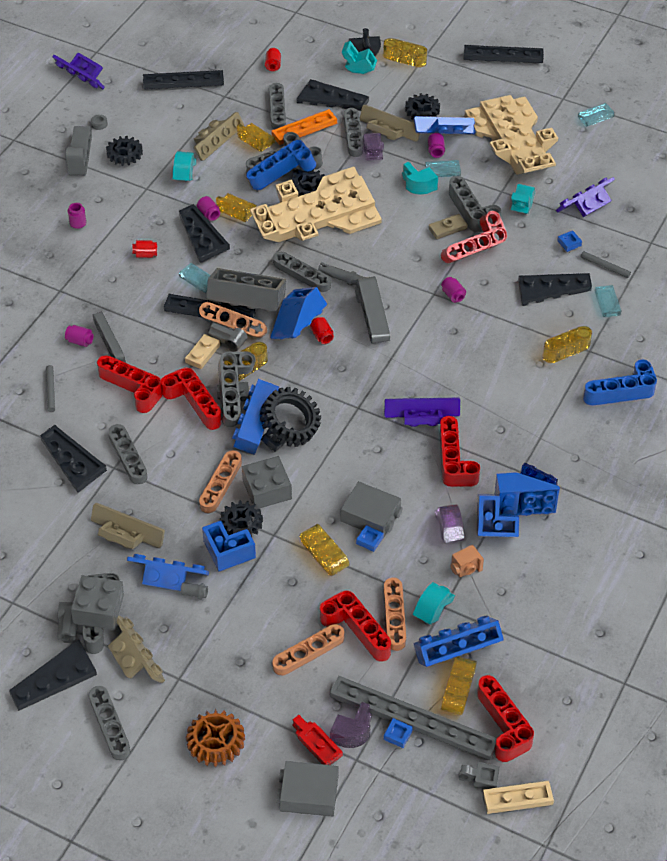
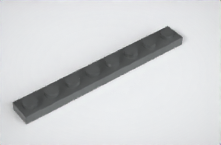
M338 676L330 691V697L389 721H392L394 718L412 726L416 732L490 761L495 750L497 740L495 737L344 677Z

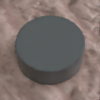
M95 115L91 118V126L96 130H102L108 125L107 118L104 115Z

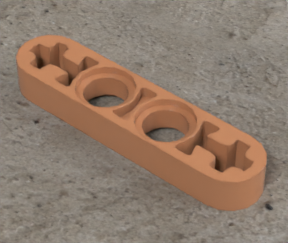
M210 302L203 303L199 308V313L203 318L229 328H239L237 321L240 318H244L246 326L240 329L244 330L246 334L261 338L267 333L265 323ZM210 306L212 311L217 312L216 319H213L215 315L208 313L206 316L204 309ZM223 312H228L230 316L226 322L220 320V315ZM250 321H253L251 325L256 327L261 324L263 331L256 334V330L249 329Z
M232 450L224 455L199 499L200 509L203 512L212 513L219 506L241 467L242 458L239 452ZM222 472L230 473L227 477L220 476ZM214 486H220L222 488L220 491L217 492L212 490Z
M392 577L384 582L386 633L391 639V649L399 651L406 645L403 586L399 579ZM391 586H395V595H392ZM397 602L400 606L394 609L389 606V603ZM398 619L401 621V624L393 626L390 624V621ZM394 633H398V643L394 640Z
M337 624L330 625L279 653L273 658V671L278 675L289 674L339 646L344 641L343 627ZM319 641L323 643V646L321 648H314L312 643ZM298 651L306 654L303 658H296L294 656ZM280 662H281L282 664H285V663H286V666H285V667H283L282 665H279V666H278V663H280Z

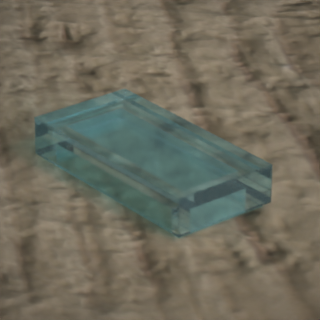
M604 103L579 112L578 118L587 127L614 117L615 112Z
M459 160L425 162V168L430 167L438 177L461 176Z
M192 263L179 272L180 278L204 293L207 292L210 274Z
M613 285L595 287V294L603 317L621 315L622 311Z

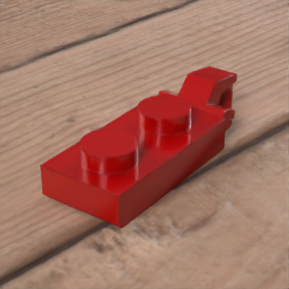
M300 715L292 719V726L297 730L295 732L296 736L321 764L331 765L343 756L342 750L315 722L309 721L307 723Z

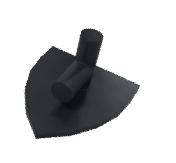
M367 28L363 29V37L349 38V41L352 42L358 52L370 49L373 55L376 56L380 51V36L369 37V29Z

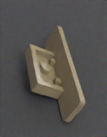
M363 105L360 121L368 123L367 129L372 130V133L383 134L390 140H396L400 137L413 141L419 140L420 133L415 132L413 122L371 106Z
M234 112L226 120H213L207 128L198 132L199 135L194 138L196 142L194 149L201 161L210 156L244 126L238 112Z
M99 503L93 505L91 521L102 525L99 528L98 536L121 544L128 549H134L142 542L157 548L163 545L164 529Z
M118 615L117 624L122 633L108 647L124 674L131 679L145 667L153 680L163 683L165 681L162 676L163 671L158 664L154 663L152 659L153 654L150 650L144 647L142 643L144 640L133 629V622L128 617L123 618Z

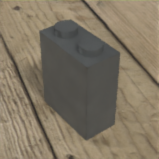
M358 481L340 509V521L360 530H363L367 525L384 533L385 537L387 532H391L394 520L399 518L402 513L401 498Z
M285 761V768L280 769L279 783H282V789L277 790L276 803H280V811L334 817L339 766Z

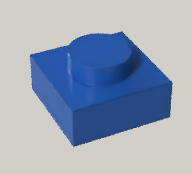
M573 230L558 236L557 241L566 252L582 246V240Z
M366 525L356 539V544L374 552L382 541L384 533Z
M393 718L384 734V740L404 748L413 731V727Z

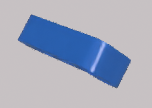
M295 140L251 168L246 176L254 190H261L298 165L304 171L313 170L316 167V162L309 148L301 140Z
M641 359L636 361L633 375L587 382L583 396L584 402L587 405L594 406L652 397L655 393L657 378L651 363Z

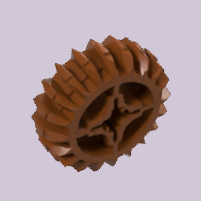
M216 709L213 714L206 711V716L199 714L198 720H192V726L188 727V734L186 736L187 748L191 751L193 758L197 757L199 763L205 761V765L208 766L212 762L216 767L219 762H222L225 766L226 760L233 762L234 756H239L240 750L244 748V727L240 725L238 718L234 719L232 713L227 716L225 710L221 714ZM205 731L206 735L203 737V740L199 742L198 740L200 735ZM232 734V740L228 744H226L225 741L228 739V736Z

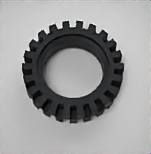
M283 387L279 388L278 391L274 390L268 396L260 411V415H262L260 422H264L262 425L263 429L269 428L266 432L269 436L273 433L272 439L274 441L280 438L279 444L283 445L287 441L288 447H291L293 443L294 447H298L300 444L304 445L306 442H309L321 424L319 422L321 415H318L320 409H314L317 403L315 401L310 403L312 397L309 395L305 398L306 392L304 391L298 394L297 388H294L292 392L291 387H286L285 390ZM286 403L297 407L305 417V428L291 430L283 426L276 417V406Z

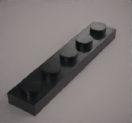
M464 45V60L543 63L544 48Z
M223 70L143 74V88L151 90L224 85Z
M168 294L164 304V311L203 318L199 313L200 306L205 302H213L211 300ZM223 302L213 303L254 318L256 314V309H249L247 306H231L229 303ZM210 306L204 309L206 316L208 313L215 315L213 319H216L217 312L212 311ZM221 313L220 320L228 321L229 313ZM240 318L237 324L246 325V320Z

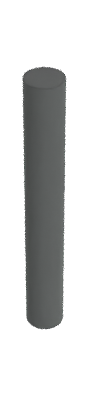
M583 251L581 254V258L626 278H629L631 275L630 271Z
M52 365L46 366L47 407L49 412H54V370Z

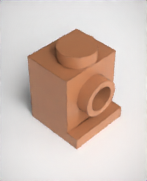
M471 545L452 554L450 566L455 575L462 577L472 574L475 570L483 571L484 558L474 545Z

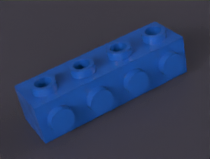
M258 379L256 386L252 384L248 394L251 396V399H246L243 407L246 413H241L238 421L241 427L240 429H235L232 438L235 439L234 448L255 455L264 432L262 427L264 422H260V417L262 416L260 415L261 407L268 396L274 390L278 391L280 386Z
M482 616L477 618V622L471 624L470 622L461 623L454 630L444 629L438 632L439 635L420 637L419 641L413 644L418 662L428 667L501 642L504 639L499 620L489 616Z

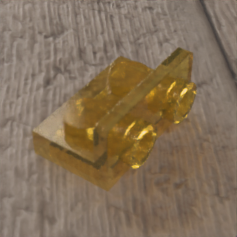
M253 123L246 127L241 124L237 125L238 138L260 152H263L275 143V137Z
M229 193L224 198L220 196L216 198V204L220 212L243 222H246L252 216L250 209L257 207V205Z

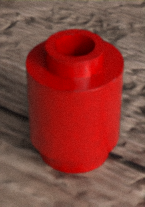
M270 48L265 54V67L269 71H277L281 67V53L277 48Z
M136 240V244H132V254H136V258H153V256H157V242H153V240Z
M316 317L312 320L310 329L318 342L322 344L330 343L334 339V332L324 317Z

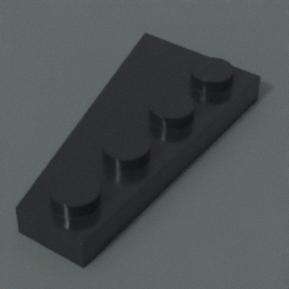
M310 79L297 97V103L303 104L304 101L310 102V105L317 106L320 103L327 104V107L341 106L342 109L355 108L358 111H362L363 105H367L369 102V96Z
M194 204L179 210V216L200 263L230 250V244Z
M590 273L520 275L518 278L522 306H526L529 302L536 301V303L544 302L546 298L553 297V299L561 298V295L564 294L575 295L591 291L592 289Z
M53 425L40 435L41 441L77 493L107 471L105 464L56 425Z
M78 639L11 688L9 692L18 711L96 676L97 672Z

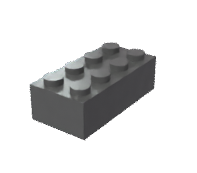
M216 268L208 278L206 299L212 300L213 303L225 302L231 306L243 305L249 309L262 308L267 312H274L278 310L285 299L286 279Z

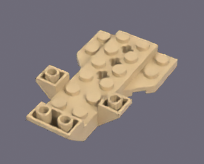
M511 95L481 101L480 107L465 110V117L474 118L476 136L492 138L490 146L494 153L508 162L516 175L556 166V162L551 154L546 152L558 141V137L552 128L536 131L535 136L532 127L536 125L538 116L526 97L513 99Z
M355 167L324 176L316 191L299 197L292 179L277 184L276 190L280 203L269 207L264 204L250 209L262 237L276 242H282L293 237L304 241L318 236L317 229L326 226L331 228L337 227L343 229V232L351 234L382 223V219L375 207V201L362 176H359Z

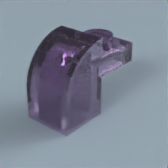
M381 133L364 134L365 160H383L384 142H381Z
M456 504L438 507V510H435V518L439 522L441 539L444 543L464 540L463 522L459 506Z
M361 702L355 719L337 715L330 731V739L336 745L344 748H356L363 745L369 739L370 722L372 719L370 704Z

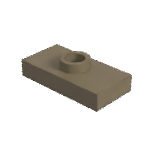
M460 214L429 224V230L436 239H440L467 229L468 224Z

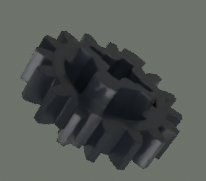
M420 93L419 96L414 94L413 98L409 97L405 103L407 117L411 116V120L416 116L437 117L440 114L439 100L434 99V96L428 97V94L422 95Z
M119 136L118 140L114 138L113 142H109V146H106L107 158L110 159V162L114 161L115 165L121 163V166H123L124 163H127L129 166L131 162L136 163V159L140 160L141 155H143L142 143H139V140H134V137L128 139V136H125V138Z
M299 169L298 174L294 173L291 179L298 191V197L316 191L325 175H320V170L314 172V169L308 172Z
M239 500L236 505L234 502H231V507L225 506V512L220 513V521L228 536L248 529L252 537V533L258 534V529H262L263 515H261V509H256V504L250 506L249 501L242 504V501Z

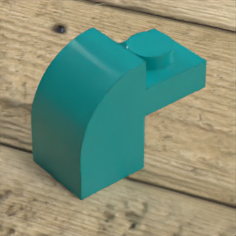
M351 41L345 42L341 53L347 60L345 64L346 69L358 74H365L375 69L377 59L370 49L358 52Z
M176 152L173 165V179L192 180L193 166L196 165L197 158H194L193 152Z
M410 162L403 164L402 177L406 181V190L418 195L438 190V176L430 167L417 171Z
M518 184L516 192H513L511 197V210L529 214L536 192L535 187Z
M432 582L421 595L412 615L428 624H432L439 620L444 606L452 603L455 595L450 593L447 587L439 586Z

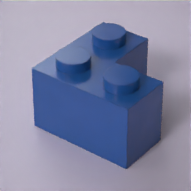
M478 494L477 535L519 537V516L499 514L500 496L498 494Z
M221 521L202 527L203 542L218 572L256 558L255 543L248 529L228 536Z

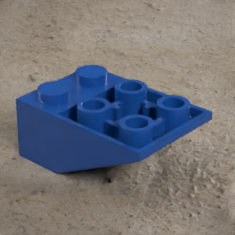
M317 287L294 289L283 300L270 336L271 339L296 338L304 327L312 323L311 320L323 312L322 309L327 303Z
M517 472L496 474L494 494L500 496L499 514L528 516L531 514L556 513L560 487Z

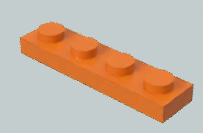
M328 109L272 130V137L279 145L284 144L283 137L288 132H294L299 137H303L337 124V118Z

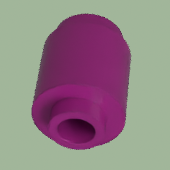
M433 133L427 139L428 149L432 157L439 158L445 152L444 137L442 134Z
M209 196L198 200L197 208L208 220L214 221L220 216L219 207Z
M80 203L70 204L67 210L70 226L76 229L84 227L87 223L85 208Z
M447 277L443 280L441 284L443 292L452 302H461L466 295L465 288L456 278Z
M69 325L65 331V339L70 343L87 347L93 342L94 335L91 329Z

